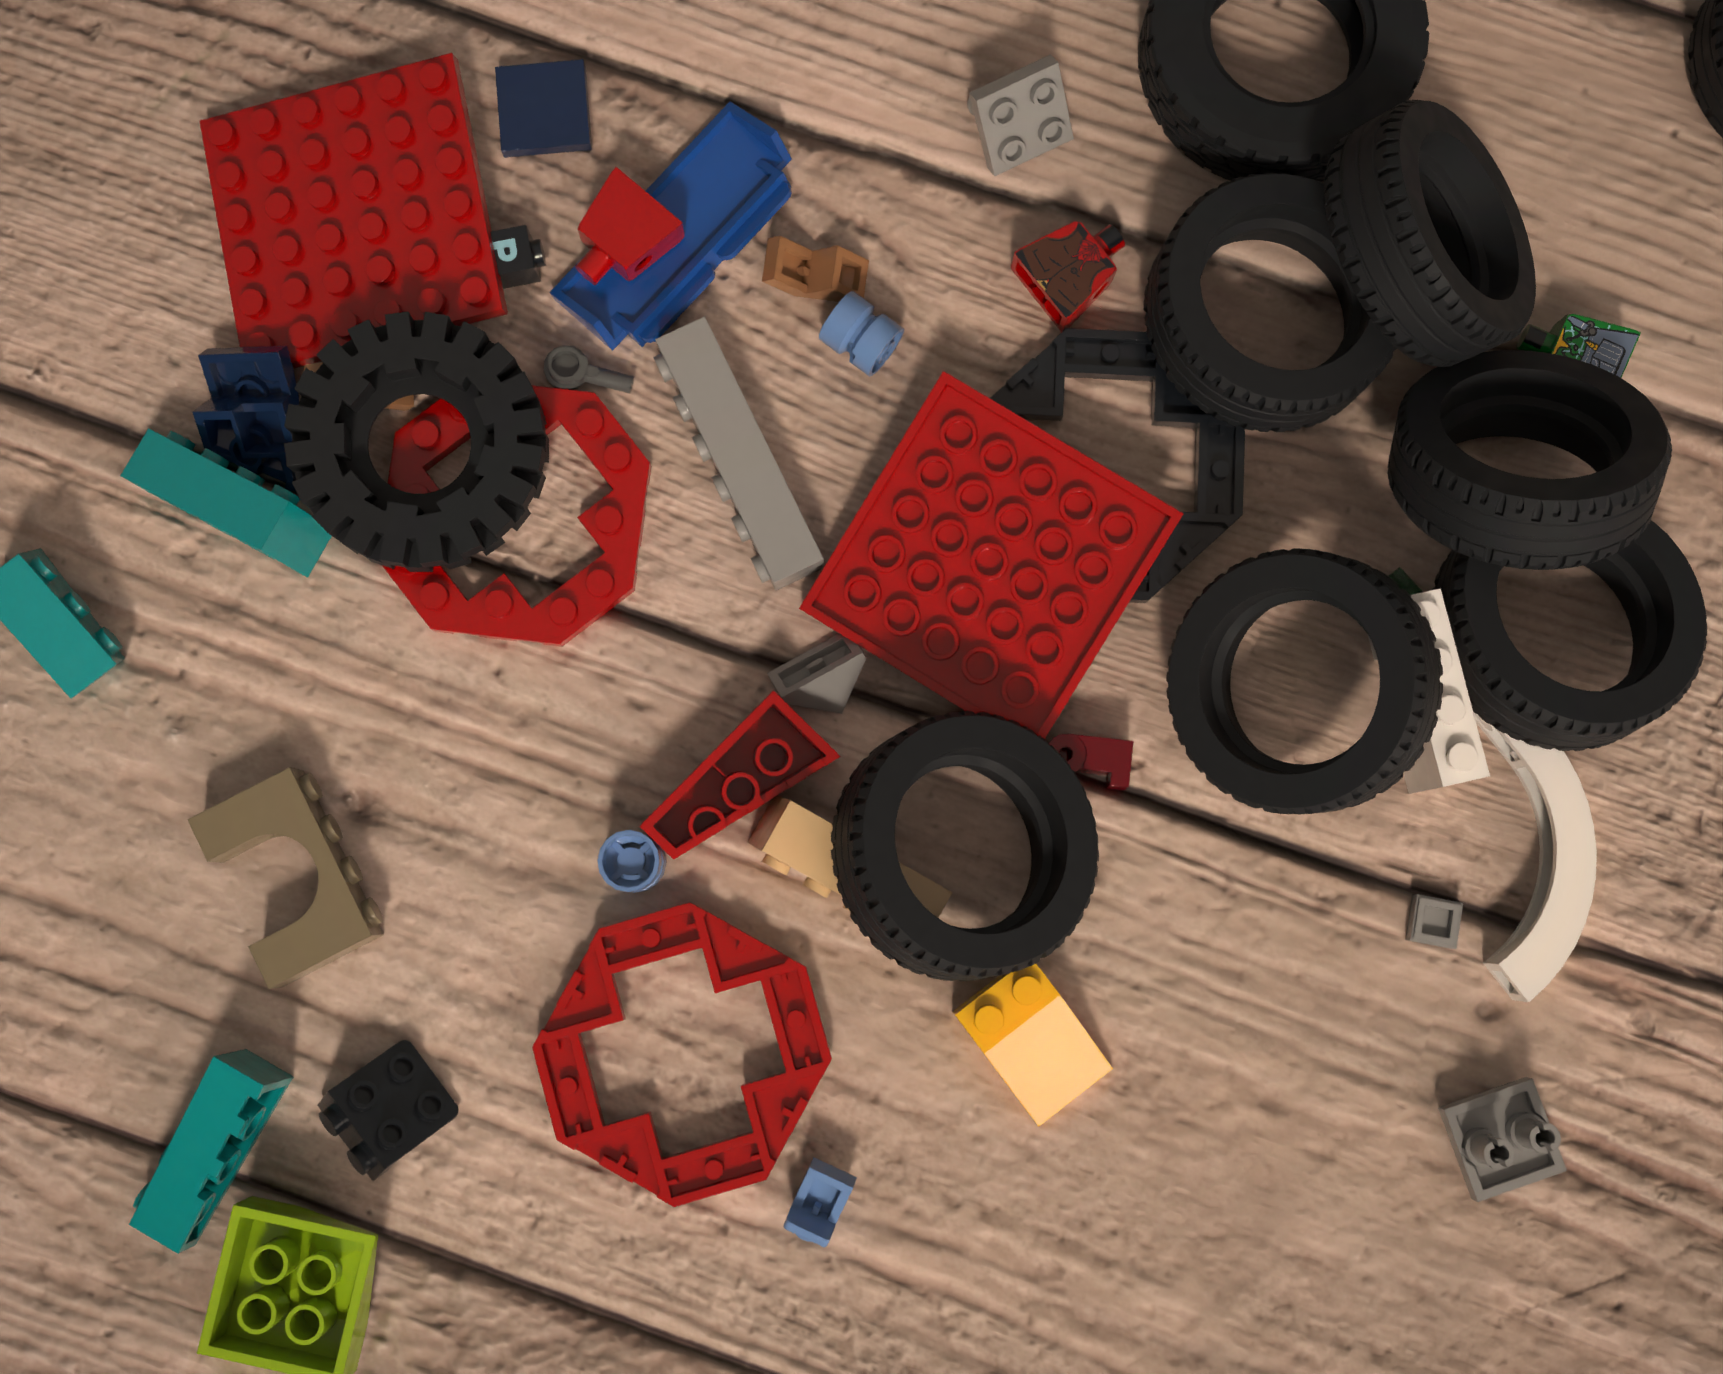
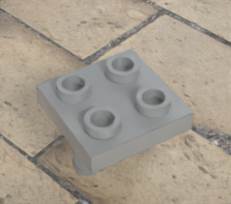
M1051 54L969 93L970 97L967 102V108L975 116L987 168L994 176L1074 139L1059 63Z
M1524 1077L1438 1107L1470 1197L1476 1202L1567 1171L1558 1148L1561 1142L1560 1132L1557 1127L1549 1123L1532 1078Z

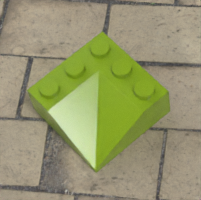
M251 1196L234 1204L197 1354L287 1374L355 1373L369 1318L378 1234L297 1205Z

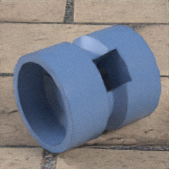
M850 291L839 301L826 319L819 333V340L838 354L849 352V362L870 377L885 364L896 349L904 334V328L885 314L875 316L873 314L874 306L856 292Z
M633 830L616 832L607 838L600 848L597 860L599 873L608 885L616 890L633 893L647 891L657 885L664 875L667 863L665 851L648 834Z

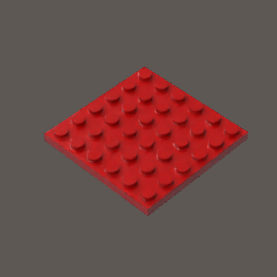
M453 53L199 121L240 347L288 346L294 369L306 366L307 364L322 362L316 354L333 339L340 346L350 341L352 338L347 329L368 319L375 328L386 325V314L409 312L414 320H424L425 312L449 316L452 323L457 326H462L464 321L471 324L508 314L502 280L498 274L490 233L492 229L459 62Z
M943 371L799 609L961 709L972 711L975 714L985 712L990 715L1003 716L1007 721H1016L1021 726H1026L1033 730L1037 736L1040 735L1045 739L1184 513Z

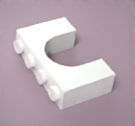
M1441 588L1411 595V598L1421 608V616L1426 617L1429 621L1431 630L1436 637L1434 647L1440 650L1443 675L1439 680L1443 683L1441 709L1436 711L1438 721L1430 741L1424 743V752L1417 759L1415 765L1409 771L1403 772L1409 794L1490 777ZM1368 635L1373 658L1375 661L1378 660L1373 643Z

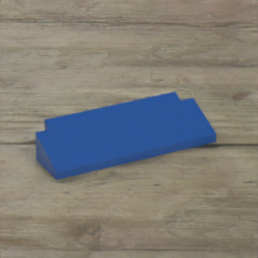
M729 102L646 190L649 195L683 222L685 237L682 241L631 281H627L611 268L597 285H593L574 266L549 292L551 296L612 351L627 335L641 347L646 343L655 342V339L661 337L714 280V270L723 260L733 259L791 197V185L781 170L792 158L777 130L734 103Z

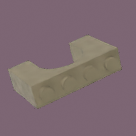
M292 767L187 819L207 862L224 863L269 839L281 836L290 837L303 845L315 862L318 873V887L313 903L307 912L294 923L248 946L268 989L284 987L384 935L379 926L383 922L382 913L371 897L366 899L358 883L363 880L361 870L352 856H345L338 842L343 838L341 829L331 814L325 815L318 801L323 796L319 784L311 773L305 774L304 770Z

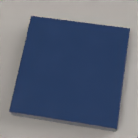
M583 59L495 67L500 142L504 158L592 150L586 66Z

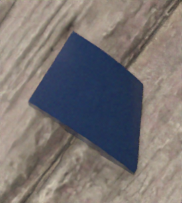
M288 346L206 349L198 357L211 399L192 412L204 449H209L231 463L244 467L256 475L264 473L285 482V489L296 491L292 482L297 479L295 472L287 467L284 443L292 442V433L284 427L288 404L299 405V395L294 389L296 380Z

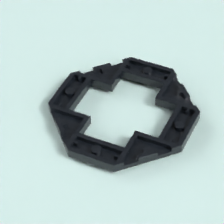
M1066 328L1036 358H1032L1007 380L1005 385L990 399L1024 419L1061 421L1064 408L1065 377L1153 382L1151 425L1196 428L1194 512H1182L1184 513L1129 602L1147 603L1243 515L1245 429L1241 426L1230 425L1224 420L1220 421L1187 400V397L1175 388V384L1170 382L1166 372L1158 364V358L1151 349L1152 343L1148 339L1147 332Z

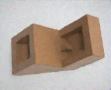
M775 236L768 238L762 282L796 297L839 302L850 291H854L864 298L869 260L838 245L812 251L785 237Z

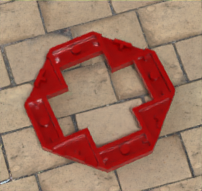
M532 385L546 419V434H550L562 425L613 489L577 517L604 551V554L533 608L505 573L468 600L442 565L434 566L433 572H410L401 566H395L394 569L383 566L431 630L442 633H460L484 638L509 641L519 640L563 647L635 591L638 554L642 542L646 512V495L652 466L594 392ZM440 398L395 432L387 482L389 485L398 490L414 494L431 493L440 490L426 471L471 438L466 420L452 404Z
M692 902L599 928L578 969L575 970L560 996L547 1024L541 1030L532 1046L556 1140L599 1162V1165L631 1183L634 1182L657 1195V1198L673 1207L767 1180L781 1151L832 1060L807 967ZM702 948L715 993L761 981L786 1071L741 1085L753 1131L663 1157L651 1111L605 1124L581 1033L626 1019L614 973Z

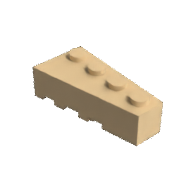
M778 795L772 798L747 843L765 852L766 854L761 862L782 874L787 875L790 868H793L806 875L807 877L802 885L823 897L828 898L831 890L841 895L836 885L838 879L834 876L831 850L834 848L831 842L832 823L789 799ZM899 862L905 880L914 895L926 909L939 918L953 892Z

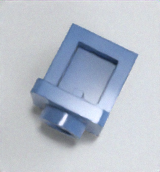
M813 1157L795 1195L783 1227L795 1233L804 1241L814 1242L822 1247H827L857 1177Z

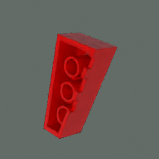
M773 690L639 827L674 860L841 756Z

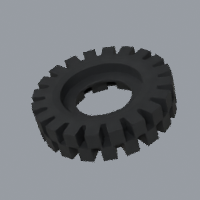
M409 312L386 314V325L375 328L368 319L347 329L352 338L350 341L340 346L333 339L316 355L323 364L316 372L305 368L294 388L301 395L299 405L288 404L284 425L292 433V442L284 443L287 467L295 472L297 479L292 484L301 502L310 508L314 514L312 517L327 533L356 554L359 553L365 556L371 562L392 569L395 566L405 567L410 572H433L434 566L445 565L450 570L472 563L470 556L481 551L487 556L505 543L502 536L511 528L518 531L531 514L528 506L532 498L539 499L546 480L543 473L544 462H549V438L545 432V425L547 423L540 401L525 372H522L518 366L516 359L499 342L496 344L492 343L485 331L465 321L460 327L454 325L447 315L425 312L424 320H414ZM416 394L432 395L452 404L466 420L471 436L469 459L461 474L448 486L424 494L407 493L386 483L375 470L369 454V436L378 415L392 402Z

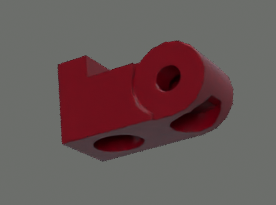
M1059 734L1048 743L1059 752L1062 758H1065L1075 773L1106 775V788L1117 790L1129 788L1134 741L1087 735Z

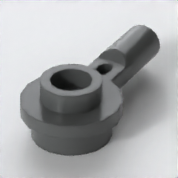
M563 345L554 348L548 353L544 361L546 379L555 388L574 390L579 388L584 382L629 394L633 388L634 376L589 365L587 356L573 346Z

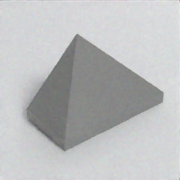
M837 634L767 674L780 697L788 705L842 714L866 658L856 643L841 634Z

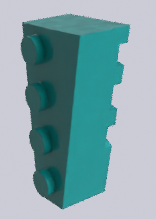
M247 1049L213 1056L173 1138L159 1159V1165L151 1181L143 1187L134 1201L133 1207L136 1211L129 1225L177 1254L195 1246L294 1076Z

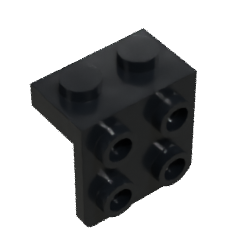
M407 1040L398 1042L330 1089L317 1105L321 1110L319 1118L323 1126L331 1135L337 1136L339 1134L349 1148L347 1156L352 1166L361 1175L367 1173L372 1181L383 1175L399 1159L451 1122L459 1112L458 1106L412 1043Z

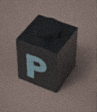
M526 225L491 231L498 274L501 276L503 289L541 282L539 267L546 266L541 240H533Z

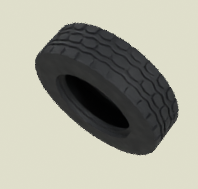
M1149 0L1139 36L1141 42L1138 45V68L1142 69L1139 77L1144 96L1149 99L1148 107L1157 124L1162 125L1164 128L1163 133L1177 149L1181 148L1185 152V156L1200 167L1204 168L1205 166L1211 170V173L1229 181L1238 177H1248L1251 174L1287 173L1321 182L1325 178L1328 160L1338 141L1344 135L1411 98L1425 66V61L1423 60H1425L1428 54L1430 33L1426 31L1429 26V19L1425 0H1317L1334 15L1344 32L1349 50V69L1347 79L1337 88L1321 97L1302 102H1278L1257 96L1240 86L1225 71L1213 47L1210 24L1211 16L1227 0Z

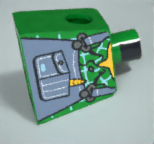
M1567 314L1552 327L1550 332L1528 324L1518 340L1516 349L1551 353L1577 359L1622 378L1641 332L1577 314Z

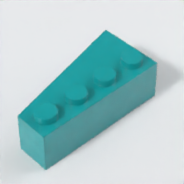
M148 428L121 473V477L225 534L238 539L264 555L276 559L305 577H309L332 536L324 530L312 515L297 506L300 501L298 496L276 484L271 491L263 488L262 485L265 480L244 467L239 466L236 473L228 470L227 467L230 461L205 448L201 455L193 452L196 444L170 430L167 437H164Z

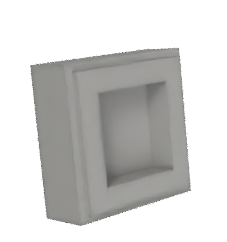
M1412 894L1405 940L1457 949L1463 903Z

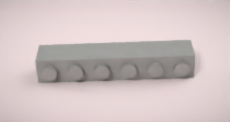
M705 316L655 339L660 354L653 357L664 382L673 379L680 393L672 398L683 421L686 422L692 419L699 432L692 439L703 462L712 459L719 473L711 478L722 501L725 502L731 499L737 510L738 515L731 517V520L741 541L745 542L751 539L758 555L752 557L751 561L761 582L764 583L771 580L775 591L823 569L825 566L824 558Z

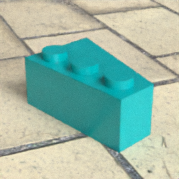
M41 548L19 553L0 567V620L71 699L125 659L119 651L122 649V645L116 636L106 627H101L90 613V608L86 602L73 591Z

